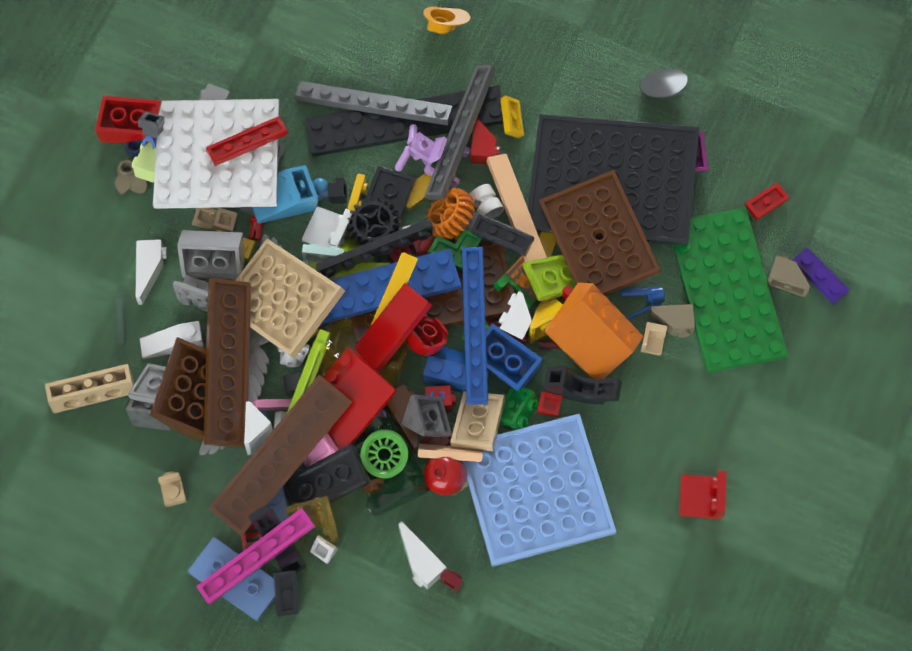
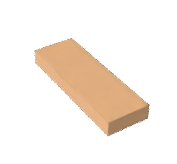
M419 444L418 457L422 458L450 457L455 460L481 462L483 450L453 448L443 445Z

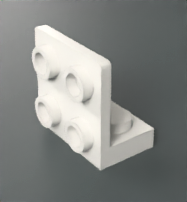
M317 207L302 237V242L308 245L311 243L318 244L321 247H340L346 241L350 232L347 231V226L350 225L347 218L353 217L350 213L351 210L345 209L344 214L341 215Z

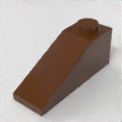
M403 384L396 388L397 392L385 405V408L413 453L416 454L418 453L417 433L401 424L410 397L414 395L411 389L407 390Z

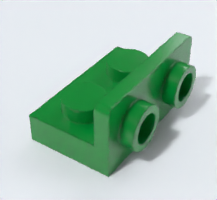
M511 387L505 396L500 424L511 427L513 430L527 427L532 414L537 410L540 402L534 391L524 387L517 391Z

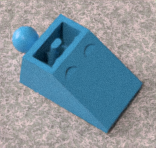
M306 165L279 172L277 174V207H252L257 223L315 211L318 203L317 194L326 192L328 189L327 181L323 178H317L312 183Z

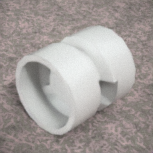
M490 184L481 185L469 194L473 198L474 208L477 209L476 212L478 214L495 219L504 211L503 204L499 198L495 197L496 193Z

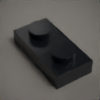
M296 570L273 572L276 615L299 614Z

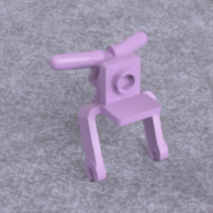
M412 124L409 128L408 146L404 148L401 157L395 165V170L398 172L402 171L409 157L412 156L414 160L421 158L425 164L424 172L432 176L435 169L431 167V164L441 158L447 138L439 137L433 142L420 132L417 133V126ZM465 147L462 156L468 157L471 149ZM454 177L450 186L457 187L460 180Z

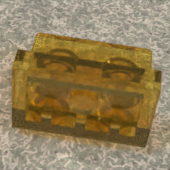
M328 496L286 507L288 518L303 508L316 526L312 530L322 527L324 536L329 535L331 543L339 541Z

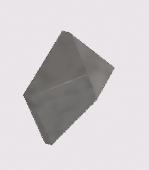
M412 395L401 424L421 436L452 437L442 398Z

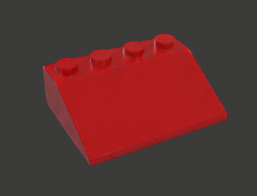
M350 348L344 351L323 377L352 401L350 406L327 432L337 448L341 450L354 444L397 392L361 355Z

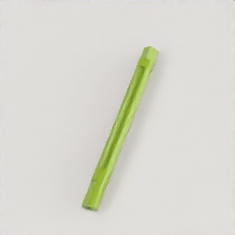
M319 330L287 413L316 379L328 347L327 343L331 336L330 332Z

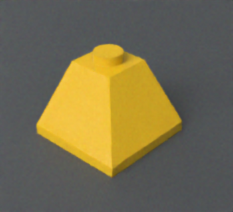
M556 298L551 301H543L538 305L530 325L528 338L530 344L547 336L544 331L563 305Z

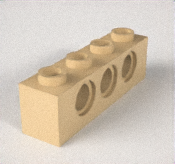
M128 364L47 383L45 388L48 403L53 413H58L127 396L134 386V381Z

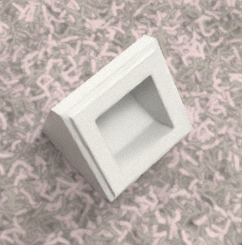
M318 535L310 552L328 564L338 548Z

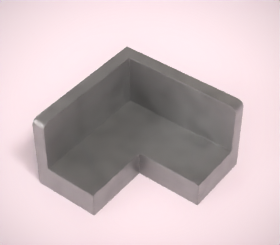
M131 399L126 412L134 426L171 431L172 428L150 416L152 403Z

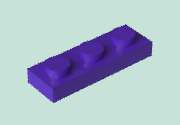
M808 247L792 259V261L798 264L803 275L833 305L849 293L850 289Z

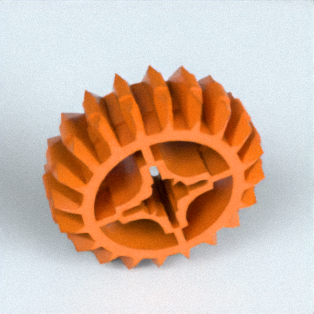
M453 187L451 190H448L445 200H435L434 203H431L432 206L427 210L429 214L426 215L425 219H430L433 225L432 235L434 237L438 236L445 240L453 239L455 235L459 236L461 231H465L466 225H470L469 220L473 218L472 214L475 212L473 208L475 203L473 198L463 189Z

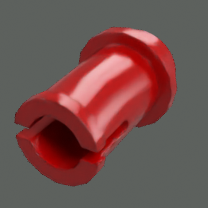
M255 215L250 218L251 227L248 239L254 241L255 237L256 242H260L262 228L266 222L258 224Z

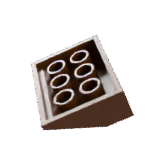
M179 337L176 338L150 412V416L178 433L199 442L204 441L205 348Z

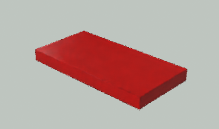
M404 283L354 349L375 369L381 371L432 305L408 284Z

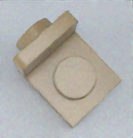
M166 472L163 476L158 477L165 507L187 502L179 473Z

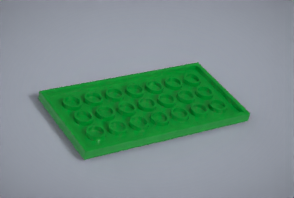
M746 207L691 217L688 245L672 244L687 302L688 304H693L695 331L706 372H717L787 358V349Z

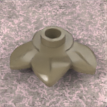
M124 160L118 165V176L115 180L117 191L121 195L125 194L129 189L135 193H145L147 182L144 179L135 177L134 169L132 168L133 161ZM126 169H131L130 172H124Z

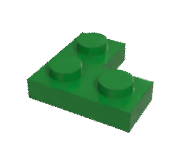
M468 229L462 232L456 244L437 236L428 250V254L450 249L456 269L463 272L462 247H480L483 238L471 234Z

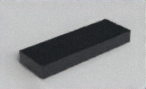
M481 214L478 215L470 231L475 236L525 257L535 239L532 235Z

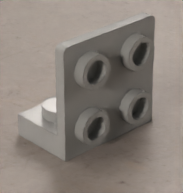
M187 275L183 283L174 281L173 287L180 303L184 305L192 304L207 312L208 282Z

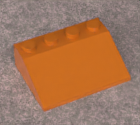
M578 283L544 331L591 379L606 378L634 352L644 337L593 283Z

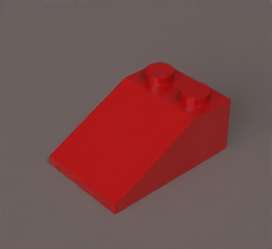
M103 96L95 127L100 142L120 144L144 139L146 135H142L143 128L138 127L139 119L145 112L159 115L162 101Z

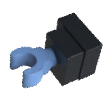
M335 178V183H328L326 192L317 195L318 201L328 196L331 204L347 203V184L344 178Z

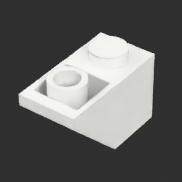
M519 291L517 295L512 294L508 302L511 307L508 313L503 312L498 323L502 324L500 329L523 339L532 319L524 295Z

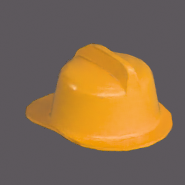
M433 6L426 8L423 12L424 16L428 19L427 29L439 34H447L453 31L456 25L466 24L470 20L469 13L461 9Z

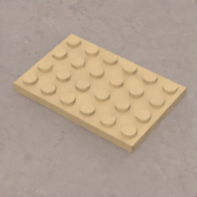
M269 239L265 240L235 280L251 282L250 328L294 359L345 292L342 287Z

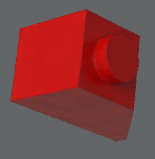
M476 119L473 128L471 164L488 165L487 158L499 155L500 147L496 146V138Z

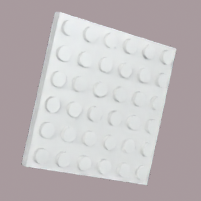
M279 99L162 101L159 115L164 116L165 120L163 131L157 137L154 208L277 207L278 139L217 166H214L205 147L279 116Z

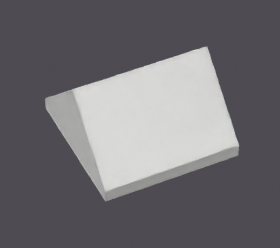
M246 402L244 444L247 455H252L273 429L271 422L251 402Z

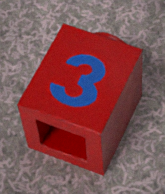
M450 385L425 387V396L441 397L445 411L452 412V405L456 404L455 392L450 390Z

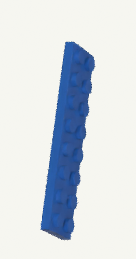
M450 249L416 257L418 260L408 285L423 298L461 288ZM398 262L330 279L342 287L345 292L320 325L376 311Z

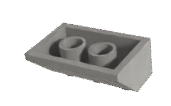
M182 230L177 245L182 277L187 275L193 278L237 279L244 269L245 247L243 233Z

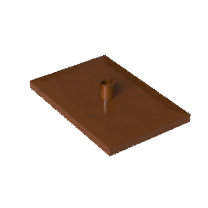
M614 170L539 200L576 285L578 283H593L604 295H608L661 273L660 267Z

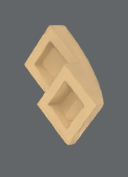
M220 207L217 210L212 208H196L191 225L215 231L232 232L238 213Z

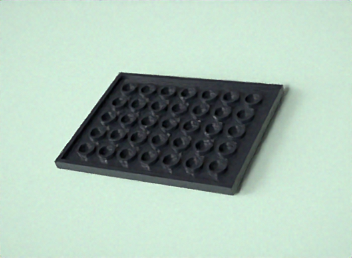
M539 114L528 211L536 231L553 233L539 203L540 199L614 170L647 242L688 245L699 127Z

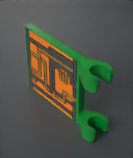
M521 255L493 287L500 291L509 283L518 292L523 293L529 309L537 300V297L522 266L525 260L523 255Z

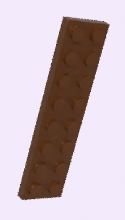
M210 278L208 280L204 445L245 448L246 402H248L251 282Z
M318 375L209 506V509L242 536L252 524L248 515L255 512L258 508L266 504L268 505L350 406L352 401L322 376Z

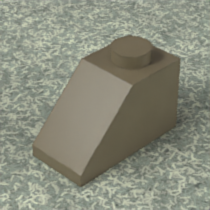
M776 256L767 281L768 285L806 297L810 285L798 264L786 256Z
M693 304L651 306L650 318L657 324L667 326V332L670 335H678L680 338L693 335L695 329Z

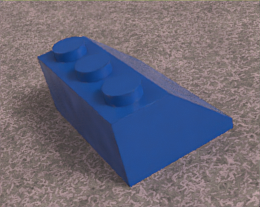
M493 323L486 331L487 370L519 391L529 384L541 369L543 358Z
M443 347L435 355L428 356L423 373V383L432 386L450 385V390L466 392L465 352ZM487 370V384H488V380H489L490 373H491V372L488 371V370Z

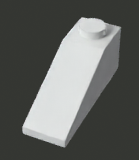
M161 240L136 241V299L138 305L144 304L164 267V259H167V247H163Z
M199 321L178 324L140 338L142 358L147 359L170 355L177 337L204 348Z
M401 521L399 523V531L412 574L414 575L413 580L419 587L424 586L428 590L440 579L446 566Z

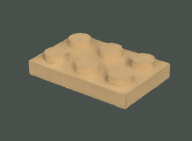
M463 391L450 442L451 447L493 451L505 396L488 394V404L467 405L466 392Z

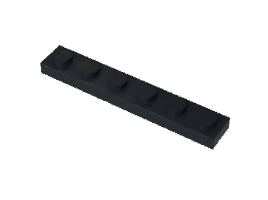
M430 219L399 230L316 263V271L327 278H331L340 271L351 270L355 265L368 263L375 257L388 255L395 249L400 247L406 248L415 241L428 239L432 235L433 225Z

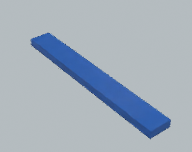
M462 247L466 404H488L483 247Z

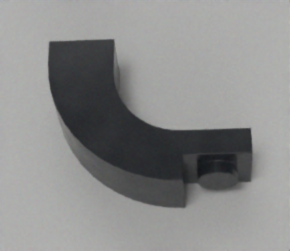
M548 367L544 387L568 400L604 405V402L619 401L622 381L620 379H591L579 376L567 367Z
M267 504L248 515L250 521L262 536H265L282 523L273 509H270ZM294 543L275 556L282 571L295 569L296 573L307 567Z

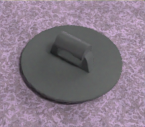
M660 69L648 74L642 80L641 90L645 95L654 98L670 97L681 92L686 87L688 82L687 76L677 69Z

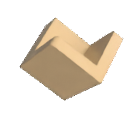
M647 322L641 352L660 356L667 326Z

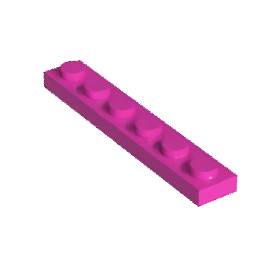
M301 508L196 587L207 603L211 605L316 526L305 510Z

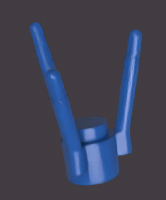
M661 286L623 289L620 294L621 296L644 295L646 302L651 303L627 316L628 320L651 310V306H659L660 302H664V292Z

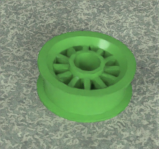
M387 429L377 430L371 433L362 445V464L373 476L379 478L393 477L400 473L407 463V444L402 436L395 431ZM381 438H386L385 444L382 443ZM389 439L393 440L390 445H388ZM376 440H378L380 446L375 443ZM395 444L398 445V447L392 449ZM372 445V446H373L374 448H376L377 450H373V449H369V448H370V446ZM382 448L388 449L391 453L390 457L387 459L380 458L379 450ZM392 457L399 458V461L396 462ZM376 458H377V460L375 461V463L372 464V462H371L370 460H373V459H376ZM389 461H391L395 466L391 467ZM379 462H381L380 468L376 467ZM384 463H386L388 469H383Z

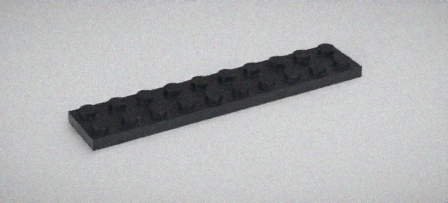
M499 85L489 87L478 114L477 120L485 127L504 124L500 100L502 96ZM466 91L415 99L453 106V112L448 125L356 110L305 118L312 156L407 141L409 128L412 124L417 126V133L420 132L426 137L447 134L451 130Z

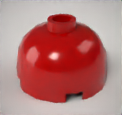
M426 314L406 338V343L416 354L432 356L445 346L448 331L437 318L434 317L432 320L427 318L428 315Z
M450 457L430 458L423 471L424 481L427 487L435 494L452 496L462 489L461 487L464 485V482H466L467 469L462 460H455Z

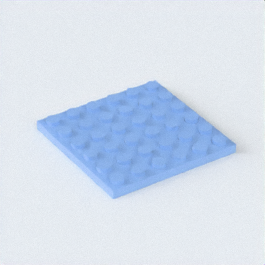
M580 414L498 434L493 451L483 450L481 462L463 461L467 469L468 486L492 567L616 534Z

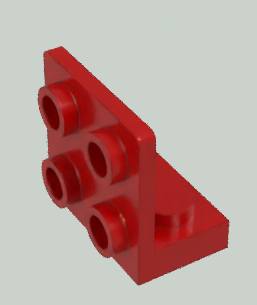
M718 471L715 477L682 474L679 515L722 520L726 506L727 471Z

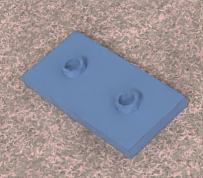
M213 537L187 572L200 582H203L239 554ZM258 569L222 597L258 622L275 599L274 579L261 569Z

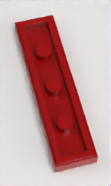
M277 116L205 148L214 166H217L287 136L288 130L280 116Z

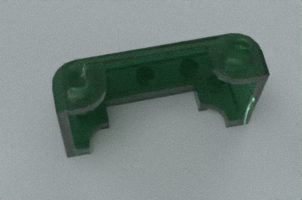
M376 416L354 442V445L357 446L360 442L365 441L371 433L382 429L395 431L404 440L405 438L398 425L392 419ZM381 438L382 443L385 444L386 438ZM389 439L388 445H390L393 442V440ZM376 440L375 443L380 446L378 440ZM395 444L392 449L398 447V445ZM408 444V459L403 470L393 477L383 478L384 486L381 487L380 491L376 493L369 492L370 497L367 498L366 508L373 516H380L429 491L424 481V475ZM382 448L378 452L382 459H387L391 455L390 451L386 448ZM392 457L396 462L399 461V458ZM376 458V459H373V460H370V461L372 462V464L375 463V461L377 460V458ZM389 461L391 467L395 466L391 461ZM379 462V463L376 465V467L380 468V467H381V462ZM384 463L383 469H388L386 463ZM367 471L370 481L379 478Z

